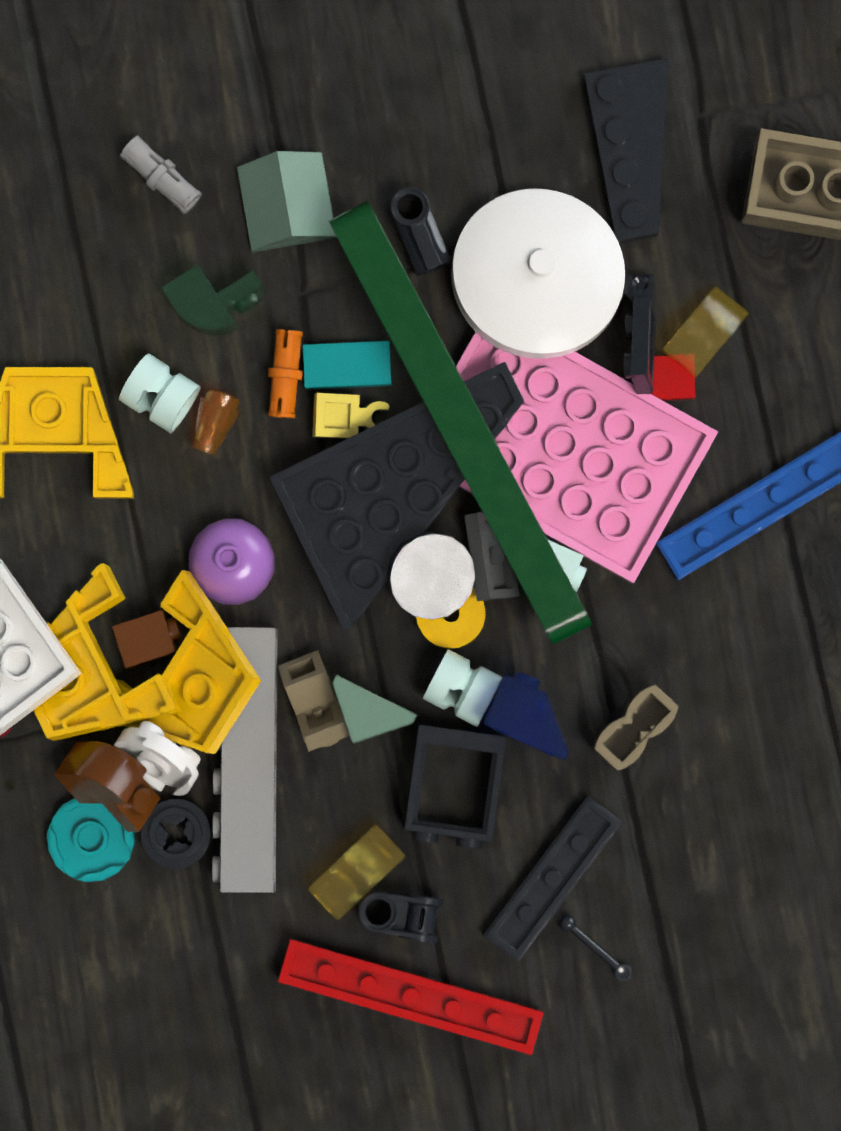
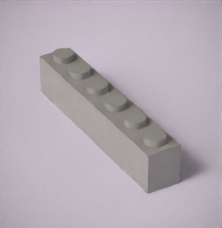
M228 628L260 677L261 682L217 750L222 751L221 768H214L213 792L214 795H221V812L213 813V838H221V856H213V882H221L220 892L273 893L276 891L278 630L276 628Z

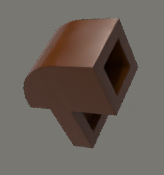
M76 742L54 774L79 803L103 804L127 832H139L161 799L142 778L147 769L138 760L125 751L103 742Z

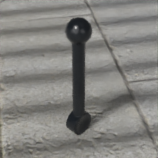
M564 915L560 918L559 927L561 930L571 932L614 970L615 977L618 980L625 982L631 978L632 969L625 963L620 964L576 925V920L573 916Z

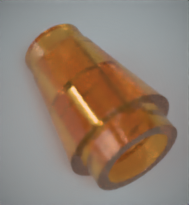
M208 388L205 397L200 396L192 447L216 455L218 448L241 413L238 410L241 399L228 393Z

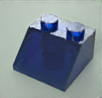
M518 671L514 673L513 678L504 675L482 725L555 758L565 760L569 751L547 694L538 690L540 681Z

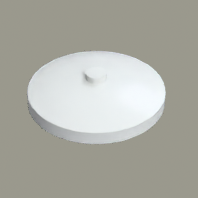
M524 189L495 198L480 208L470 218L462 230L455 247L451 267L453 293L462 315L484 340L513 355L544 359L560 357L575 352L591 343L605 330L622 298L625 284V265L619 242L605 220L590 206L562 192L547 189Z

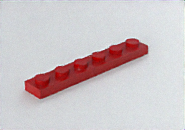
M290 939L278 982L529 1055L533 1053L544 1014L541 1010L295 939Z

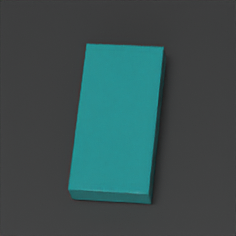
M389 341L303 345L305 390L391 386Z

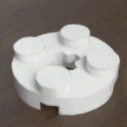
M143 721L138 728L129 727L124 729L114 744L115 747L130 754L147 769L142 778L151 788L162 791L164 786L168 785L176 788L173 795H185L198 777L196 767L200 762V757L197 753L185 746H177L165 738L164 732L153 723Z

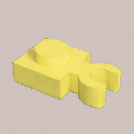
M315 393L313 437L348 439L358 434V427H363L366 430L375 426L372 421L373 412L376 410H389V404L377 401L368 404L365 408H359L360 395Z

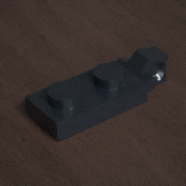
M654 274L628 275L624 291L626 302L633 307V313L626 314L625 317L627 340H632V351L624 353V374L626 379L632 378L636 394H652L654 392L656 282Z

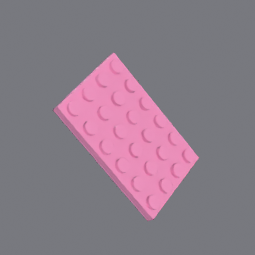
M475 332L456 368L463 381H466L506 362L524 399V403L495 441L544 534L633 584L718 431L652 394H636L632 383L576 352L554 358H525L510 354L493 346ZM464 480L460 488L473 494L468 483Z

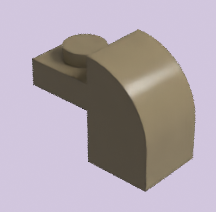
M318 650L278 666L284 688L296 714L309 751L320 747L332 746L340 739L350 736L339 701Z

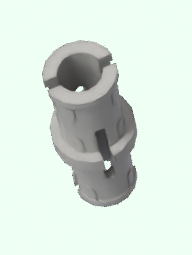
M139 136L134 137L122 150L120 157L147 180L146 185L152 191L157 189L181 213H187L200 199L199 197L202 193L180 176L175 170V164L169 159L164 160L157 155Z

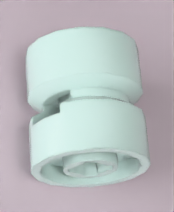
M148 353L127 379L119 395V401L139 414L148 411L150 421L167 432L172 433L190 410L201 387L180 373L174 376L170 375V367Z
M448 649L423 699L443 710L450 706L455 708V716L477 727L502 677L482 666L475 670L470 668V660Z

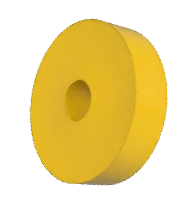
M473 587L468 599L458 609L459 617L456 621L448 622L443 617L433 620L416 617L418 627L423 636L438 647L447 649L463 647L471 643L483 628L485 622L484 602L477 601L476 590Z

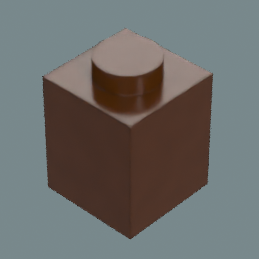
M163 610L112 626L125 668L133 669L175 655L178 650L177 643L183 642L177 619L174 617L168 619L166 612Z

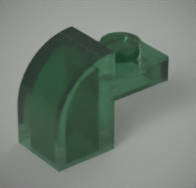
M196 265L161 287L173 308L187 326L199 333L211 336L225 335L237 330V325L230 314L235 310L239 314L249 311L261 302L259 295L265 292L263 284L253 270L216 293L199 265Z

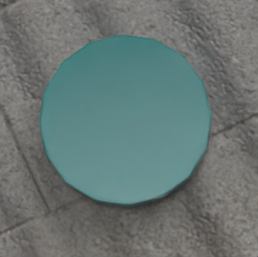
M73 799L62 805L50 823L47 833L48 851L55 865L70 877L83 882L103 881L120 872L130 860L135 845V833L127 832L103 804L79 803L76 799Z

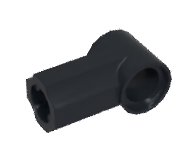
M414 187L402 188L396 192L391 201V217L397 226L417 277L452 263L425 193ZM405 199H415L422 206V213L416 219H404L398 213V206Z

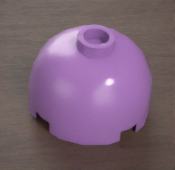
M224 518L207 525L195 537L189 550L188 568L208 598L221 604L240 605L256 599L267 588L275 571V554L270 540L256 525L243 519Z

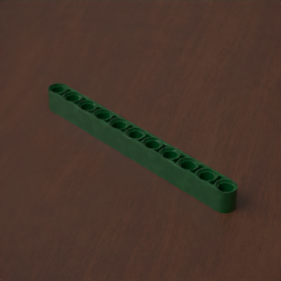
M365 201L329 220L335 235L552 644L555 645L591 626L592 623L369 202Z

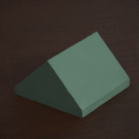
M276 151L237 167L252 252L337 238L329 223V220L333 219L322 152Z
M337 675L333 681L352 743H358L411 725L417 717L416 714Z

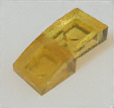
M715 286L662 351L696 378L749 313Z
M375 825L320 876L308 890L338 921L406 856Z

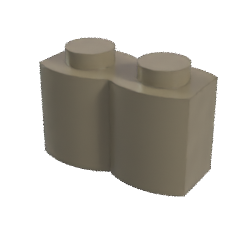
M656 685L639 691L626 705L622 718L610 722L599 732L593 743L592 750L613 770H621L628 767L642 754L648 738L660 734L671 724L677 713L678 706Z

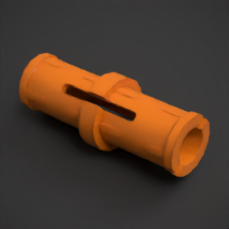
M276 329L273 368L268 370V377L272 378L268 416L295 419L298 380H302L303 371L299 370L303 332Z

